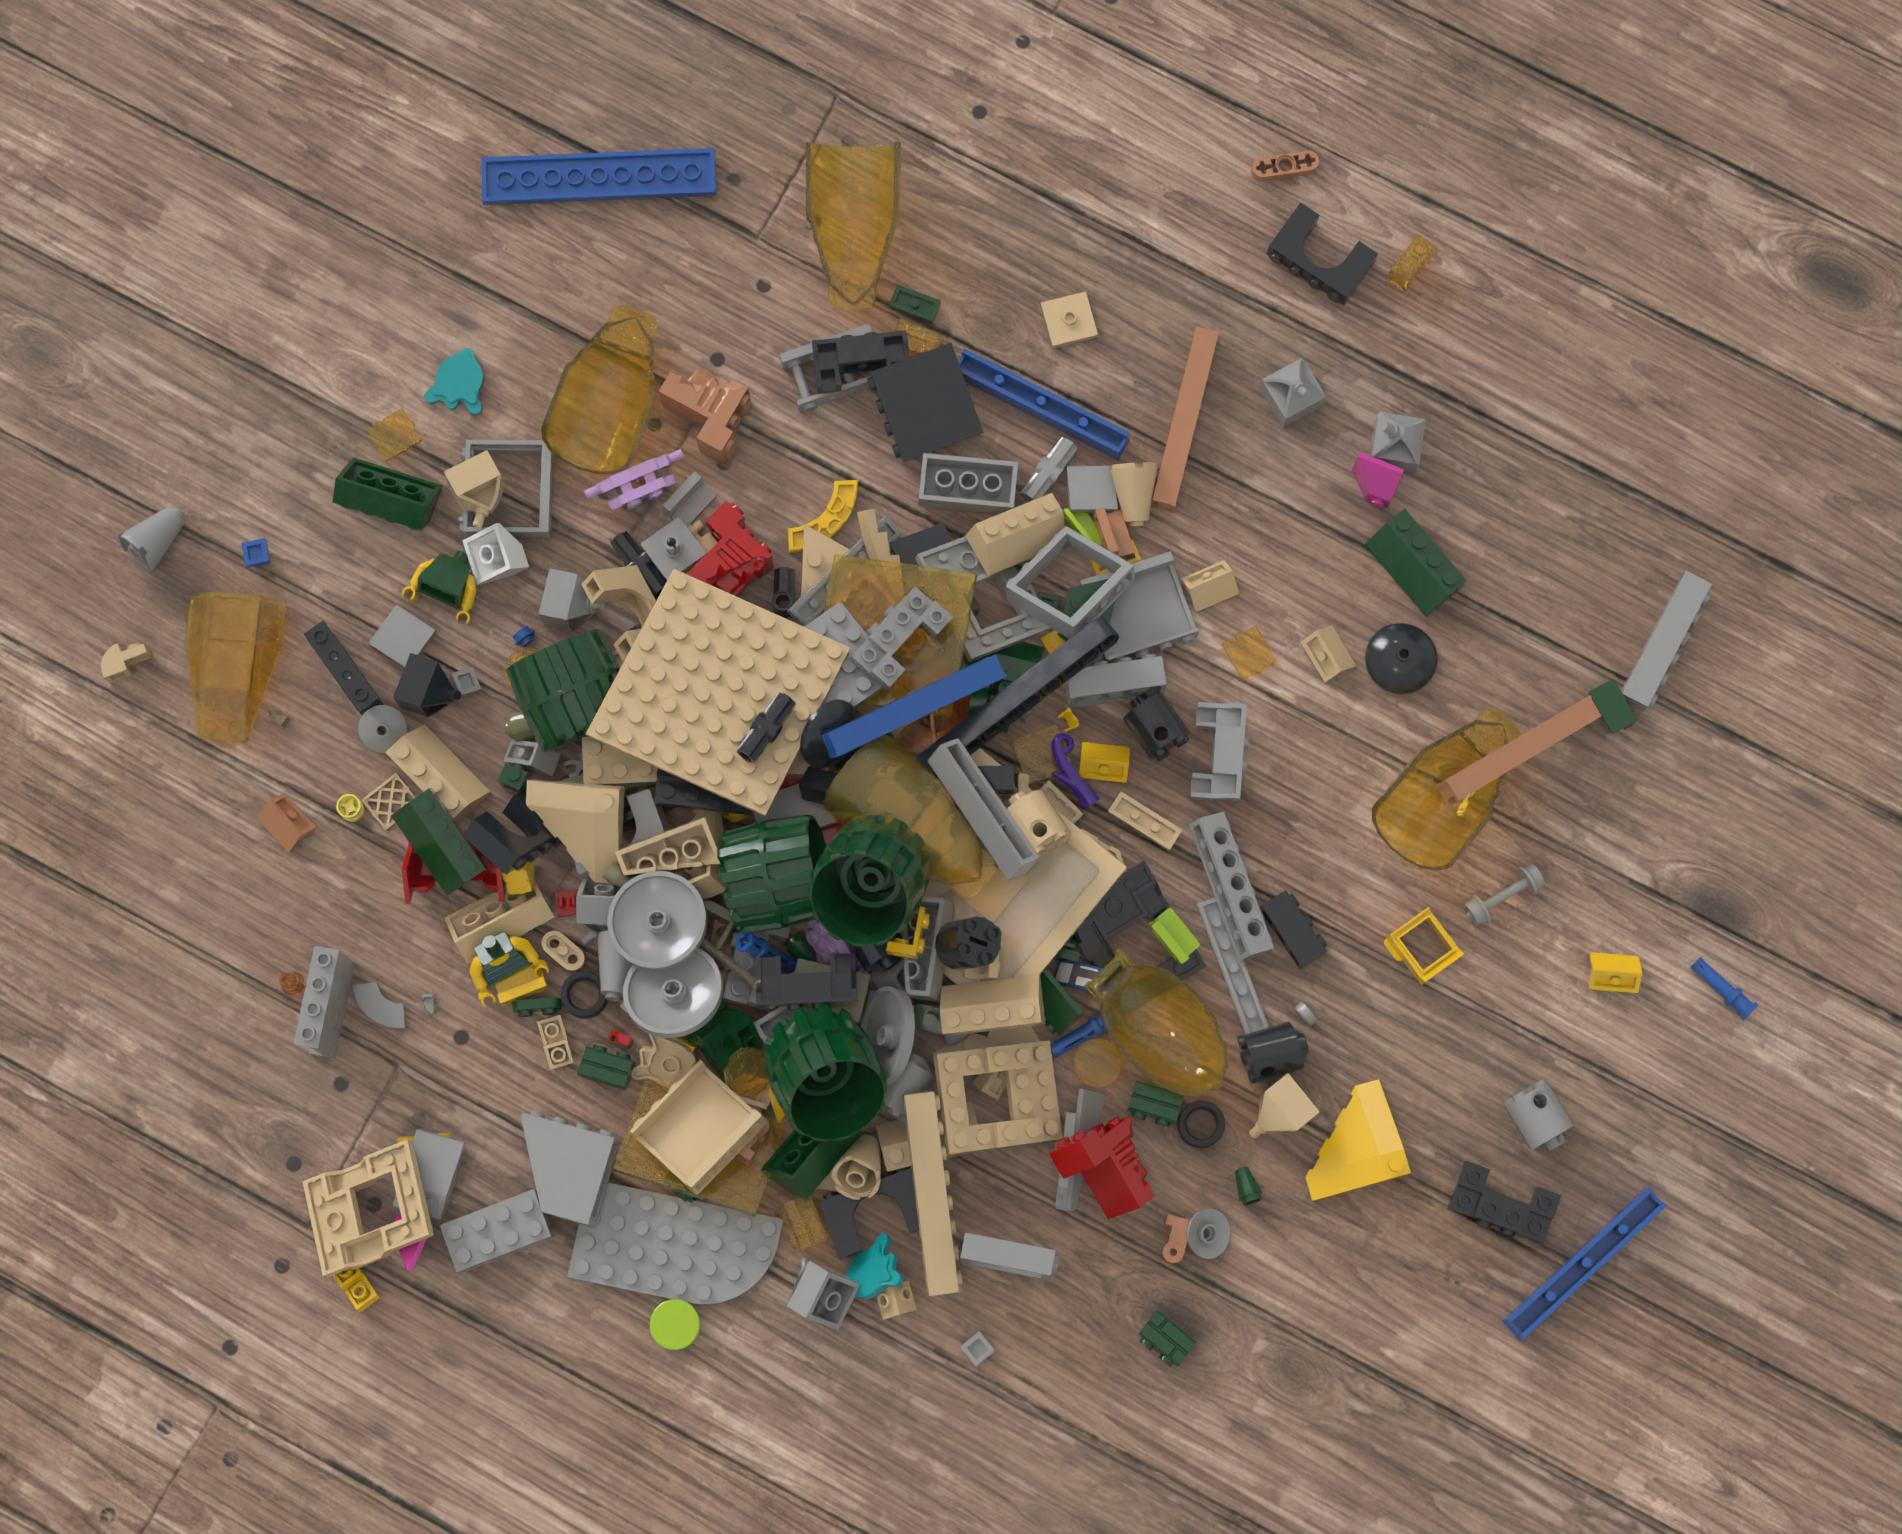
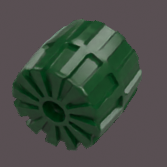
M595 629L548 646L513 663L506 669L519 708L542 752H551L582 739V737H589L586 736V732L615 680L620 667L601 631Z
M799 815L760 821L726 831L720 835L718 839L720 848L717 847V858L723 868H718L719 878L722 883H727L728 888L723 892L726 906L730 909V917L734 925L741 933L782 929L816 920L812 914V902L808 899V887L813 878V871L818 859L827 846L822 830L813 815Z
M867 815L863 821L854 819L842 827L820 855L813 871V878L808 887V899L812 902V914L817 923H821L829 932L828 935L837 941L842 940L852 944L854 947L862 948L865 945H883L888 943L894 934L901 933L919 909L929 880L926 878L931 867L930 855L923 856L920 850L925 844L919 834L915 833L910 836L906 833L908 828L906 823L896 818H893L890 823H885V818L882 815Z
M818 1004V1009L814 1012H810L807 1006L792 1011L794 1019L790 1022L786 1018L780 1019L772 1028L774 1036H768L764 1042V1068L772 1092L792 1128L800 1135L811 1137L813 1141L825 1142L848 1139L851 1135L861 1130L863 1131L870 1126L873 1119L878 1113H881L885 1105L884 1097L888 1088L879 1058L859 1022L856 1024L850 1012L843 1008L839 1014L832 1012L830 1004Z

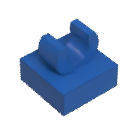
M265 538L241 543L247 568L271 563L268 544Z

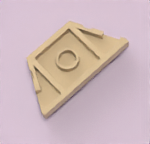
M804 526L801 597L850 550L809 526Z

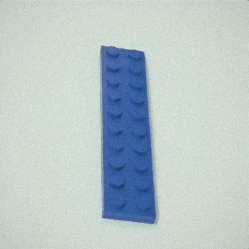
M714 148L481 158L483 205L716 195Z

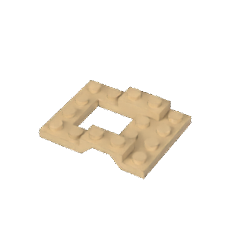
M1050 1040L933 1055L946 1154L1063 1138ZM1004 1071L1011 1121L969 1126L963 1076Z
M406 1139L364 1156L360 1163L344 1170L325 1172L302 1181L321 1271L324 1277H330L348 1269H358L396 1254L398 1249L434 1236L412 1140ZM392 1175L402 1219L364 1234L355 1192L380 1183V1179Z

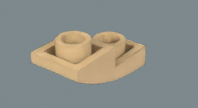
M561 1014L538 1020L537 1025L550 1070L574 1063Z

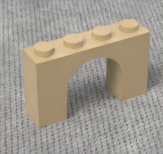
M637 565L595 570L581 584L592 604L605 602L621 603L636 614L641 627H643L656 603ZM641 629L626 631L614 643V647L623 663Z

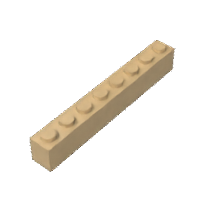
M933 1090L902 1094L927 1294L935 1296L959 1292L958 1286L962 1285L961 1270H956L955 1260H959L958 1246L953 1245L952 1235H956L955 1221L950 1220L949 1210H953L952 1196L947 1195L946 1185H950L948 1170H944L943 1160H947L945 1145H941L940 1135H944L942 1120L937 1118V1111L941 1110L939 1095L935 1096Z

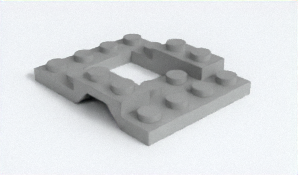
M966 537L919 553L915 557L925 577L923 584L932 601L939 603L953 616L948 623L969 662L1052 629L1013 605L1018 616L981 630L961 590L994 578L1006 601L1005 586L1018 572L1014 566L988 577ZM1030 584L1025 591L1038 598Z

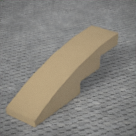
M875 509L857 512L862 538L872 567L880 584L898 604L905 598L899 554L890 556L887 532L878 533Z

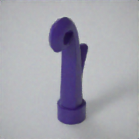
M1059 733L1054 737L1051 749L1062 774L1052 772V776L1063 782L1077 796L1078 802L1085 810L1100 800L1094 790L1090 789L1064 755L1073 750V738L1067 733ZM1062 740L1067 743L1066 748L1060 746Z

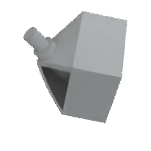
M1303 357L1263 378L1259 387L1282 427L1319 409L1326 400L1325 393Z
M1378 412L1374 423L1370 456L1402 468L1404 471L1416 472L1420 464L1426 419Z
M550 568L538 614L544 626L572 632L591 618L598 609H603L605 603L592 604L581 585L583 581L578 574Z
M590 877L582 878L576 896V924L588 930L581 937L585 945L597 939L599 932L608 931L607 919L609 908L614 896L621 887L608 883H595Z
M801 1258V1270L799 1271V1277L794 1285L787 1307L807 1319L839 1330L861 1284L838 1271L814 1263L809 1258Z

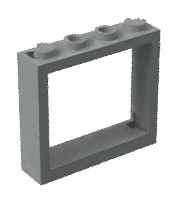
M466 440V448H463V452H461L462 462L486 450L489 454H542L539 527L504 528L514 538L551 539L554 445L552 440ZM463 510V516H459V530H462L466 538L488 528L473 527L474 512Z
M1065 526L1060 532L1054 534L1051 541L1045 547L1039 549L1036 556L1030 562L1024 564L1021 571L1014 578L1007 582L1005 586L1007 602L1070 639L1093 620L1099 618L1135 581L1134 565ZM1067 546L1114 573L1071 618L1025 591Z
M965 1233L960 1263L1048 1280L1051 1275L1054 1276L1057 1272L1059 1257L1055 1256L1056 1250Z

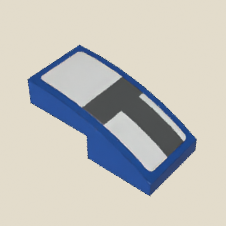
M1059 960L1054 978L1061 986L1098 993L1105 969Z

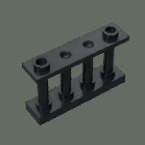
M324 620L304 633L308 642L361 715L374 706L384 705Z

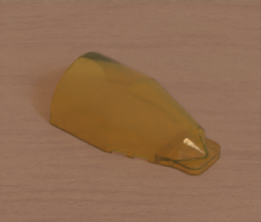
M806 142V216L810 222L814 242L817 245L820 254L819 258L828 283L829 303L835 309L868 310L876 303V287L900 218V142H894L893 145L834 146Z
M626 305L614 307L609 320L591 338V341L578 352L577 356L564 367L541 427L542 440L547 448L563 462L579 470L595 474H615L626 470L633 462L655 403L653 337L657 328V322L650 314Z
M1491 707L1483 711L1475 721L1419 750L1372 807V822L1379 836L1400 857L1420 868L1439 871L1452 867L1492 818L1494 812L1492 809L1495 800L1499 797V788L1506 773L1450 806H1447L1435 785L1521 736L1520 730L1500 710Z
M882 735L863 746L844 765L826 793L823 803L825 811L842 826L854 819L863 821L867 815H882L885 818V823H890L893 818L908 825L906 833L910 836L918 833L924 841L925 845L920 849L923 856L930 855L931 867L927 877L951 886L964 897L976 895L997 869V863L991 854L983 849L960 808L941 780L890 736Z

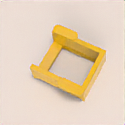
M1429 907L1395 930L1384 940V945L1396 961H1403L1421 986L1464 955L1430 911ZM1426 920L1449 952L1423 970L1400 938Z

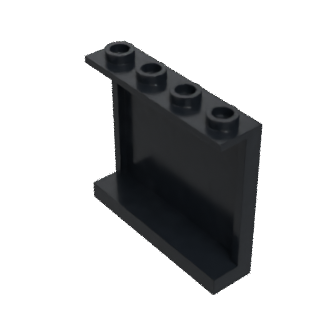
M947 343L869 372L871 377L867 378L871 391L876 390L879 400L875 402L879 413L885 414L887 422L883 424L888 437L893 436L895 445H892V449L896 459L901 458V461L905 462L922 456L923 453H930L984 433L952 343Z

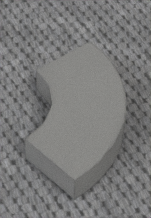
M377 982L352 985L359 1007L369 1018L388 1028L406 1029L404 1004L393 1003L387 1000L380 992Z

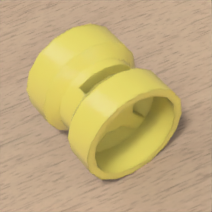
M346 794L337 801V811L346 821L356 822L363 817L365 808L356 796Z

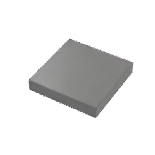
M1110 466L1066 467L1068 501L1071 513H1095V510L1105 508L1106 512L1118 510L1117 495Z
M396 604L370 640L369 645L405 668L410 653L420 656L436 634V630Z

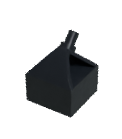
M410 653L393 698L401 709L430 717L448 706L453 700H459L462 694L459 690H455L438 662Z

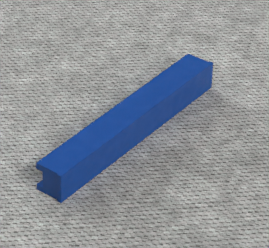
M966 349L962 351L958 363L966 383L1117 460L1120 459L1130 441L1129 432Z
M996 655L986 657L821 735L830 754L829 757L835 758L1007 677V675L1004 673Z
M1650 1187L1642 1190L1502 1321L1518 1340L1525 1339L1667 1206L1664 1202L1660 1201Z

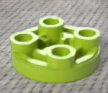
M672 1299L661 1303L654 1310L650 1319V1332L653 1339L661 1347L669 1350L687 1348L697 1339L700 1331V1318L697 1311L692 1305L683 1300Z

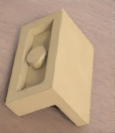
M1225 560L1181 578L1183 587L1189 593L1196 612L1239 594L1233 570Z
M1333 626L1318 629L1301 641L1325 683L1331 681L1343 671L1356 666Z

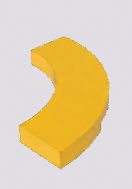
M858 480L834 481L831 500L822 515L803 526L788 528L789 554L803 552L804 526H809L830 539L842 529L856 503Z

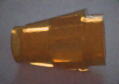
M296 971L285 972L279 978L280 987L287 995H297L304 988V978ZM289 978H292L291 983L286 984L289 981Z

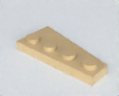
M1031 1026L990 1031L988 1036L970 1033V1036L953 1046L946 1045L933 1053V1055L996 1047L999 1043L1002 1045L1040 1042Z

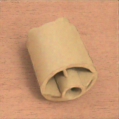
M1035 790L1028 794L1025 791H1020L1009 799L1008 803L1010 806L1007 810L1040 857L1037 862L1044 860L1049 855L1048 852L1053 848H1061L1070 841L1067 837L1070 832L1069 828L1042 790ZM1047 832L1044 836L1038 837L1040 833Z

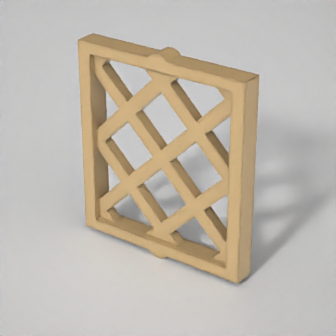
M395 773L364 797L362 802L370 810L372 816L387 831L396 824L394 820L390 823L391 815L395 813L392 812V804H401L402 808L408 803L405 802L406 793H409L413 799L415 796L397 773ZM396 780L401 782L403 789H395ZM392 781L391 788H384ZM382 791L391 792L390 800L381 799ZM377 792H379L378 799L371 798ZM394 792L402 793V801L393 800ZM369 802H377L376 811L371 809L368 805ZM381 803H389L388 812L380 811ZM379 814L387 815V823H383L379 819Z

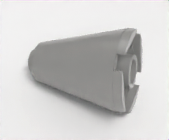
M166 507L122 532L117 537L118 543L125 552L129 550L133 555L131 559L146 571H152L157 567L183 527L184 515L175 507L173 509Z
M602 931L599 932L597 938L601 994L605 995L607 1000L620 1001V998H623V986L626 976L633 964L628 962L616 950L610 939L609 932Z

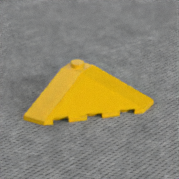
M1379 1079L1356 1085L1350 1095L1353 1097L1347 1108H1343L1334 1123L1336 1128L1330 1139L1326 1138L1317 1154L1319 1159L1313 1170L1309 1169L1305 1176L1312 1201L1399 1178L1411 1173Z

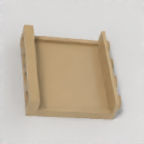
M700 1060L697 1064L691 1065L687 1069L686 1075L679 1082L673 1083L668 1093L662 1099L657 1100L644 1117L639 1118L634 1123L630 1132L640 1144L697 1196L760 1132L767 1122L756 1109L753 1110Z

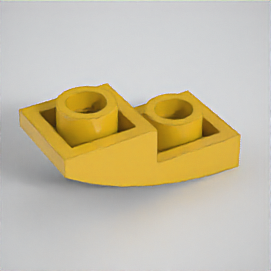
M361 1268L355 1270L348 1269L333 1275L359 1313L380 1299V1296Z

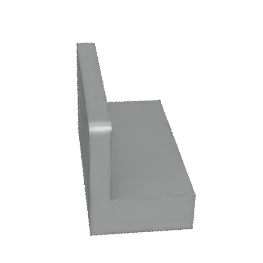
M694 471L662 506L664 512L673 520L680 517L687 526L692 524L716 498V493L703 483L702 477Z

